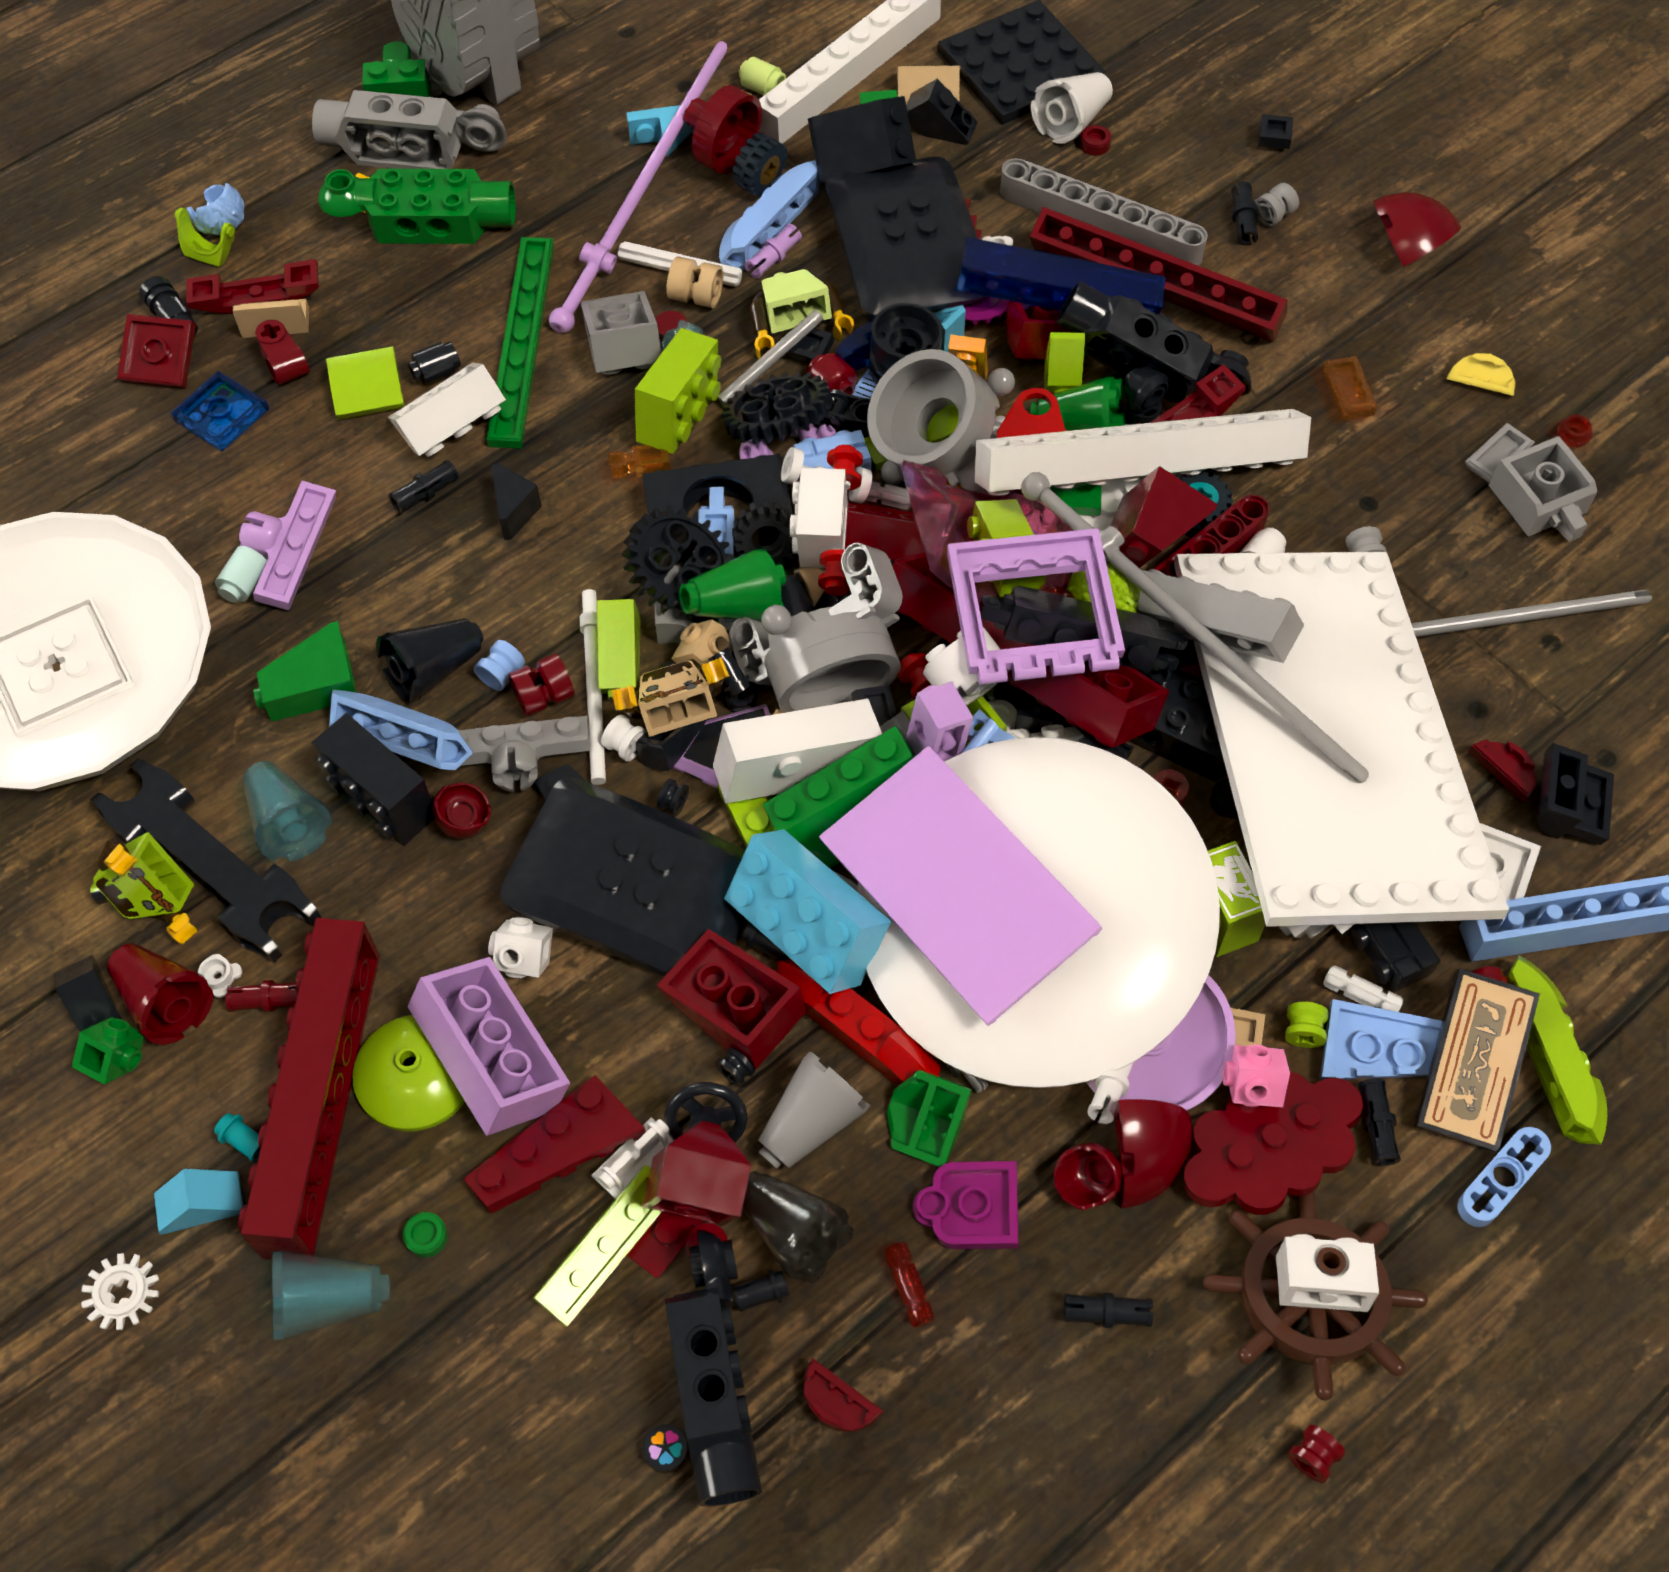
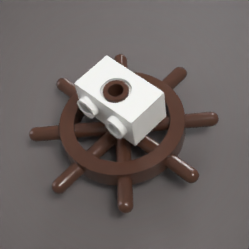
M1314 1192L1305 1196H1298L1300 1218L1280 1222L1265 1232L1242 1211L1233 1210L1229 1214L1230 1224L1253 1245L1243 1264L1241 1276L1208 1274L1203 1279V1287L1209 1292L1240 1294L1246 1316L1257 1332L1239 1349L1237 1356L1241 1363L1245 1365L1253 1363L1271 1346L1293 1360L1313 1365L1315 1394L1323 1401L1329 1400L1333 1396L1331 1365L1349 1362L1366 1351L1391 1375L1401 1376L1404 1374L1406 1369L1405 1363L1378 1337L1389 1320L1392 1306L1423 1308L1426 1306L1428 1298L1420 1290L1391 1288L1386 1269L1374 1251V1248L1389 1234V1226L1385 1222H1375L1359 1237L1338 1224L1317 1219ZM1267 1258L1277 1267L1278 1279L1262 1278V1268ZM1265 1296L1279 1297L1280 1305H1285V1307L1276 1315ZM1350 1311H1369L1365 1324L1361 1323ZM1304 1314L1309 1318L1310 1337L1291 1328ZM1326 1314L1349 1335L1337 1339H1328Z

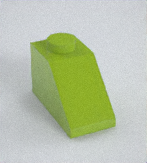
M1050 332L1044 362L1045 390L1055 394L1082 385L1085 333Z

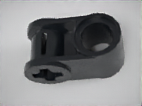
M830 390L833 400L831 402L832 409L827 410L828 416L819 417L820 423L815 424V426L819 429L823 424H826L827 427L831 425L836 433L842 430L850 432L861 430L864 438L869 437L867 415L870 399L847 394L841 390Z

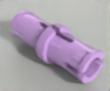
M789 223L773 239H767L762 244V249L745 262L747 272L755 265H758V268L750 275L759 279L774 263H780L785 258V253L802 239L800 231L789 237L797 227Z

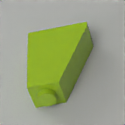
M634 599L597 600L599 690L602 693H608V698L613 699L611 690L634 686V691L639 688L640 610Z

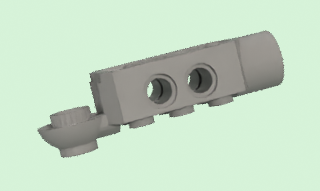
M353 90L349 102L318 99L312 115V130L316 143L318 145L342 147L357 165L394 169H452L461 143H465L476 150L489 152L502 148L506 142L505 127L494 108L489 105L480 104L467 111L456 110L447 99Z

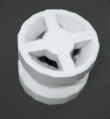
M620 714L607 725L601 738V744L608 750L615 749L618 751L620 758L629 762L639 754L636 742L647 730L641 726L634 727L631 725L629 718Z

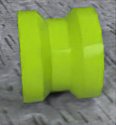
M1313 1002L1290 1004L1287 1008L1290 1026L1285 1031L1286 1041L1303 1048H1317L1325 1045L1327 1033L1323 1029V1024L1328 1020L1329 1012L1327 1008Z

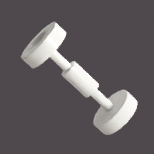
M793 447L788 450L781 470V480L783 482L793 484V482L798 480L801 468H811L803 465V450ZM816 466V467H815V468L827 469V468H824V467H821V466ZM859 467L856 469V472L862 477L861 486L849 491V500L862 504L870 491L872 471Z

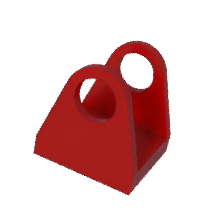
M1030 388L1020 393L997 430L996 438L1066 431L1056 397L1048 390L1042 388ZM1031 398H1040L1050 405V410L1043 415H1033L1028 413L1023 405Z

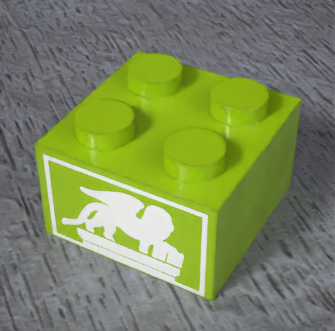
M1236 841L1208 850L1217 881L1220 904L1216 957L1258 942L1266 924L1252 869Z

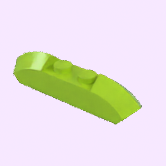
M1518 956L1507 978L1511 985L1540 993L1526 1048L1563 1135L1577 1143L1601 1145L1607 1126V1102L1600 1079L1590 1074L1589 1059L1585 1052L1580 1050L1577 1045L1570 1017L1563 1013L1562 1008L1567 1006L1562 994L1545 973L1533 963Z

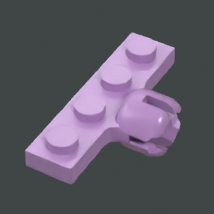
M301 481L285 517L276 518L256 511L249 512L244 520L250 521V523H243L239 533L240 546L254 549L267 559L253 592L254 601L290 610L336 500V490Z

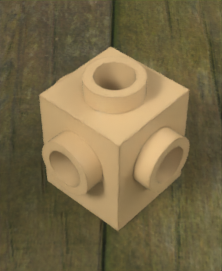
M713 619L692 623L682 632L680 636L682 641L671 659L676 663L687 660L692 661L696 668L701 670L702 664L708 663L710 657L729 647L730 652L733 651L729 634L723 625L715 622Z

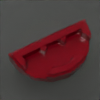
M1486 739L1471 745L1468 753L1517 798L1525 803L1536 787L1535 763L1528 753L1509 741L1504 744L1489 742L1490 740Z
M811 1359L804 1375V1396L810 1412L821 1424L835 1431L856 1432L871 1426L883 1415L882 1409L815 1359Z

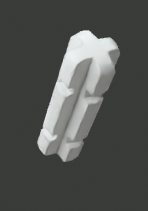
M1332 966L1324 979L1325 987L1335 992H1338L1340 989L1344 991V996L1362 1005L1376 1006L1381 1009L1399 1012L1403 1003L1401 996L1390 991L1386 994L1382 992V987L1355 974L1350 977L1346 975L1348 971L1338 966Z

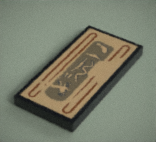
M1461 968L1456 970L1416 1116L1415 1127L1488 1151L1499 1152L1540 993Z

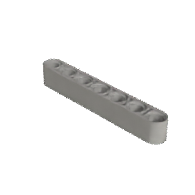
M1010 159L1002 166L1000 194L1008 202L1040 213L1042 208L1046 207L1199 266L1202 263L1208 235L1207 231L1197 224L1023 159Z

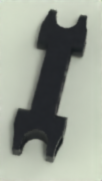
M137 758L129 765L142 783L140 792L134 798L124 802H117L98 792L90 799L96 810L112 828L115 836L123 844H127L149 832L177 865L226 906L215 917L218 924L242 947L264 957L268 961L275 963L283 956L278 950V946L268 935L270 927L276 920L285 916H296L308 925L314 926L316 918H322L317 908L299 888L296 880L281 867L273 864L260 876L184 811L195 800L188 790L165 770Z

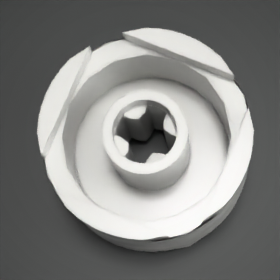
M983 628L987 651L1000 650L986 629ZM960 631L957 634L958 639L946 647L944 644H940L926 655L925 658L929 663L924 667L923 675L931 685L940 686L953 682L967 706L988 692L997 683L979 685L977 673L969 674L963 637Z

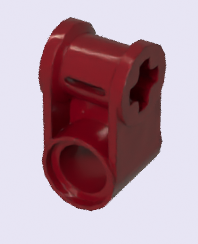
M266 320L256 327L255 334L262 347V357L278 386L310 373L303 352L295 344L280 321Z

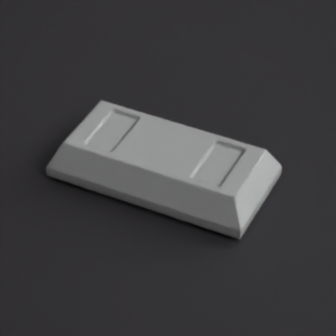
M1506 423L1465 461L1468 469L1490 483L1500 459L1528 449L1535 442Z

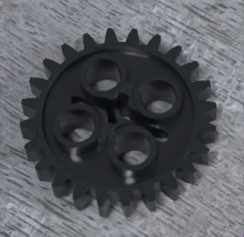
M785 372L780 378L771 375L768 381L758 379V384L746 385V391H736V398L727 399L728 405L722 407L724 412L721 415L727 434H732L734 440L740 438L741 442L745 443L752 439L753 444H757L762 439H765L766 444H769L773 438L778 437L780 441H783L785 435L790 434L796 437L799 430L809 431V424H819V417L828 416L827 410L832 409L831 402L833 400L827 381H822L821 376L812 377L810 372L804 376H801L800 372H796L793 376H788V373Z
M667 506L663 512L655 508L650 515L645 513L629 530L630 534L623 542L627 545V548L622 552V556L629 559L623 569L634 572V575L628 582L630 584H640L641 588L637 595L648 594L650 596L648 606L651 607L658 602L661 604V614L664 615L671 608L673 609L674 617L678 619L684 613L679 597L680 586L687 584L690 579L735 559V556L725 554L724 550L730 544L729 542L718 541L717 538L720 536L721 531L711 532L709 530L710 520L701 524L698 522L699 516L697 512L689 518L686 515L685 508L681 507L675 514L671 506ZM693 542L695 547L680 565L679 571L671 578L668 584L665 583L664 579L669 571L681 558V554L690 543ZM693 613L686 614L689 620L695 617Z

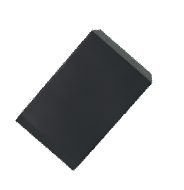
M495 463L491 465L499 521L504 541L511 540L542 507L538 486L503 465Z
M93 955L55 972V989L80 1032L110 1017L122 1019Z

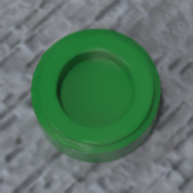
M422 1212L414 1215L408 1220L403 1230V1240L412 1254L421 1258L437 1255L445 1247L448 1239V1231L444 1222L438 1215L431 1212Z

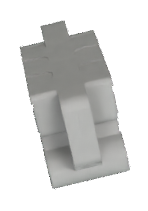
M391 0L396 21L416 60L425 59L429 79L444 93L455 97L460 94L463 95L474 87L479 86L484 97L497 106L521 91L517 62L535 52L540 41L537 10L535 9L534 0Z

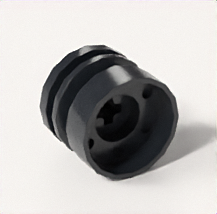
M897 303L884 308L876 315L872 323L869 374L876 385L886 371L905 356L922 350H941L942 324L933 312L926 307L914 303Z

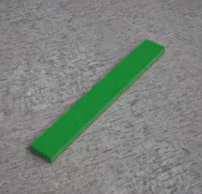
M521 237L496 381L497 387L506 400L499 404L501 410L490 417L487 434L488 447L522 449L555 247L553 238Z

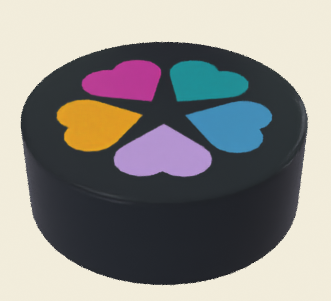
M669 1424L659 1425L647 1434L643 1443V1453L648 1465L653 1470L659 1473H672L681 1468L687 1460L689 1452L688 1442L684 1433L676 1426Z

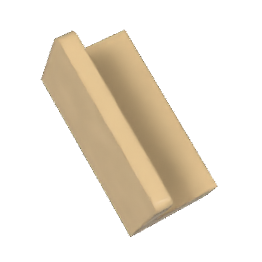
M898 66V97L905 96L907 105L911 93L938 78L959 101L960 66Z
M306 299L248 303L233 306V315L242 338L256 337V327L266 320L280 321L289 334L309 333V306Z

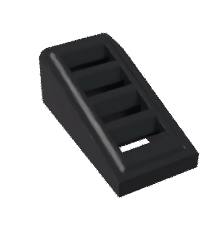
M708 719L650 737L648 732H646L636 742L642 763L647 767L663 771L671 770Z

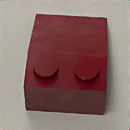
M710 929L701 936L656 985L662 994L725 1050L729 1047L738 1050L750 1061L755 1070L807 1012L799 986Z

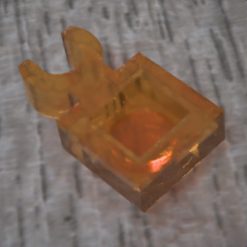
M640 445L632 446V453L622 451L608 453L612 478H621L632 472H636L637 478H640L645 473L657 470H671L668 451L660 448L659 450L653 446Z

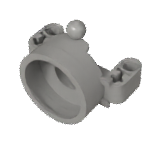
M935 349L918 351L896 362L886 371L876 385L870 399L867 415L871 440L876 449L888 459L881 468L883 481L886 484L898 486L906 480L907 474L924 480L947 478L953 488L960 484L975 501L1007 500L1019 489L1009 490V494L998 496L989 494L987 490L975 483L976 440L990 439L992 434L995 411L1000 407L997 395L1005 396L1014 388L1015 379L1013 373L1005 368H997L990 373L986 382L955 355ZM956 405L959 412V421L954 432L941 442H928L927 428L932 417L942 408Z
M853 543L844 550L841 565L852 594L833 607L821 608L809 613L803 611L791 616L789 611L782 605H772L763 612L761 621L745 617L737 619L732 624L729 639L738 666L744 676L749 675L750 678L747 679L749 682L773 688L779 708L783 713L853 701L851 693L856 689L890 685L896 679L897 674L900 672L901 664L887 628L900 620L899 616L894 613L900 608L903 595L890 559L885 552L862 543Z

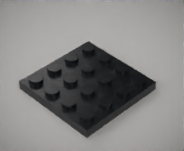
M1040 0L938 41V52L950 66H960V78L1001 125L1031 113V101L1035 99L1036 88L1048 80L1097 72L1106 74V71Z

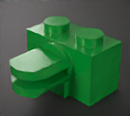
M397 41L388 43L382 51V62L363 63L362 86L364 91L431 97V84L425 59L413 60L411 50L406 43Z

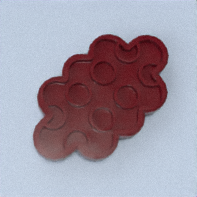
M1290 1071L1283 1107L1260 1105L1249 1107L1233 1103L1230 1096L1226 1111L1213 1110L1204 1113L1196 1121L1192 1136L1193 1146L1197 1154L1187 1162L1183 1174V1187L1187 1195L1195 1203L1205 1207H1219L1235 1200L1247 1212L1255 1215H1268L1276 1212L1284 1204L1287 1194L1305 1196L1313 1193L1318 1188L1323 1173L1334 1174L1344 1170L1351 1164L1356 1145L1355 1138L1350 1129L1359 1121L1362 1112L1363 1101L1361 1094L1354 1085L1340 1078H1326L1312 1085L1302 1075Z

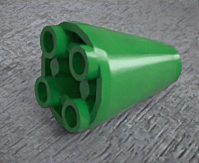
M1114 376L1105 377L1053 394L1058 401L1066 431L1126 425L1125 412H1119V400H1123L1124 397L1123 380L1115 379ZM1043 399L1031 402L1030 414L1043 415L1050 410V405Z
M756 549L690 579L687 584H682L679 590L680 603L686 614L693 613L695 616L734 620L747 617L761 621L763 612L769 606L782 605L784 607L781 586H784L786 583V575L781 564L775 565L765 549Z

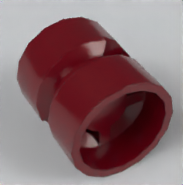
M557 653L537 660L536 667L533 669L526 665L508 673L514 694L527 717L546 710L547 703L550 701L557 705L575 697L570 677Z

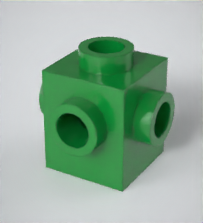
M110 1017L80 1032L72 1068L105 1085L137 1068L143 1055L141 1048L144 1036L125 1020Z

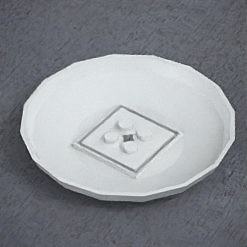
M50 512L0 525V789L43 791L104 774L157 739L194 691L211 625L200 576L167 538L115 515ZM59 662L61 669L54 672L52 665Z

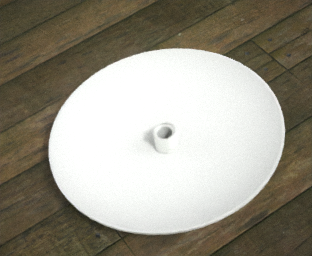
M1036 737L1009 739L967 750L944 761L1102 926V930L1001 1015L995 1023L987 1026L858 882L857 892L892 921L878 951L866 967L878 997L892 1018L922 1048L944 1063L966 1074L1014 1087H1064L1097 1079L1108 1069L1119 1070L1153 1050L1171 1034L1189 1012L1208 977L1216 952L1220 915L1217 881L1204 841L1191 818L1179 802L1145 771L1117 755L1080 742Z

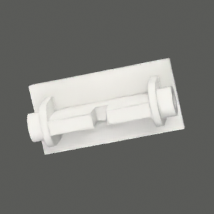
M651 1117L643 1125L646 1133L639 1140L634 1142L632 1138L626 1141L592 1174V1177L615 1199L644 1165L651 1168L653 1157L674 1141L668 1134L669 1127L661 1119L655 1121Z

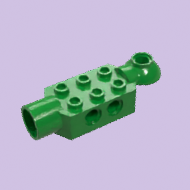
M338 169L326 176L325 182L318 193V205L323 212L331 216L347 217L365 211L373 236L379 244H475L488 228H513L516 219V200L513 182L481 181L475 169H378L370 178H358L348 170Z

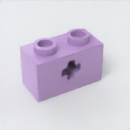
M953 682L940 686L931 685L917 693L906 739L916 756L923 749L930 746L943 761H946L961 754L964 750L973 716Z

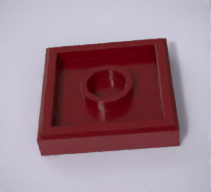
M127 314L117 379L125 383L186 389L196 324L192 320Z

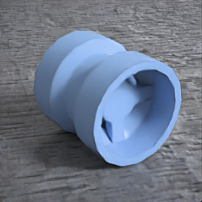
M497 640L489 650L490 655L487 658H481L474 666V672L488 687L496 691H502L509 683L508 673L523 667L525 659L514 646L506 641Z

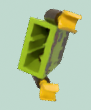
M149 832L125 845L118 838L108 840L97 860L99 870L94 876V883L91 886V895L94 901L98 904L111 902L128 919L141 917L163 919L169 924L166 929L170 936L176 942L183 945L198 932L189 923V916L182 910L195 884Z

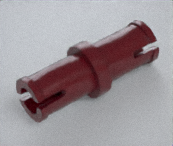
M264 980L261 985L228 986L226 989L227 993H225V1002L229 1012L261 1008L264 1012H274L277 1007L295 1006L298 996L296 982L276 984L274 980Z

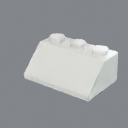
M472 362L388 418L415 454L420 456L425 453L429 457L444 447L442 441L449 436L454 435L455 438H458L473 428L470 423L480 416L485 420L501 410L499 404L506 399L485 366Z

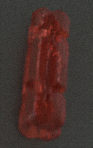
M899 1242L887 1247L885 1255L890 1268H894L893 1277L905 1306H909L907 1313L911 1324L914 1327L927 1325L933 1321L934 1313L929 1301H925L926 1292L914 1263H910L912 1256L907 1244Z

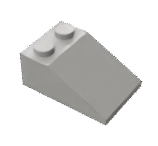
M645 291L580 302L596 373L616 374L622 371V368L635 366L638 369H646L652 367L661 355L657 322Z

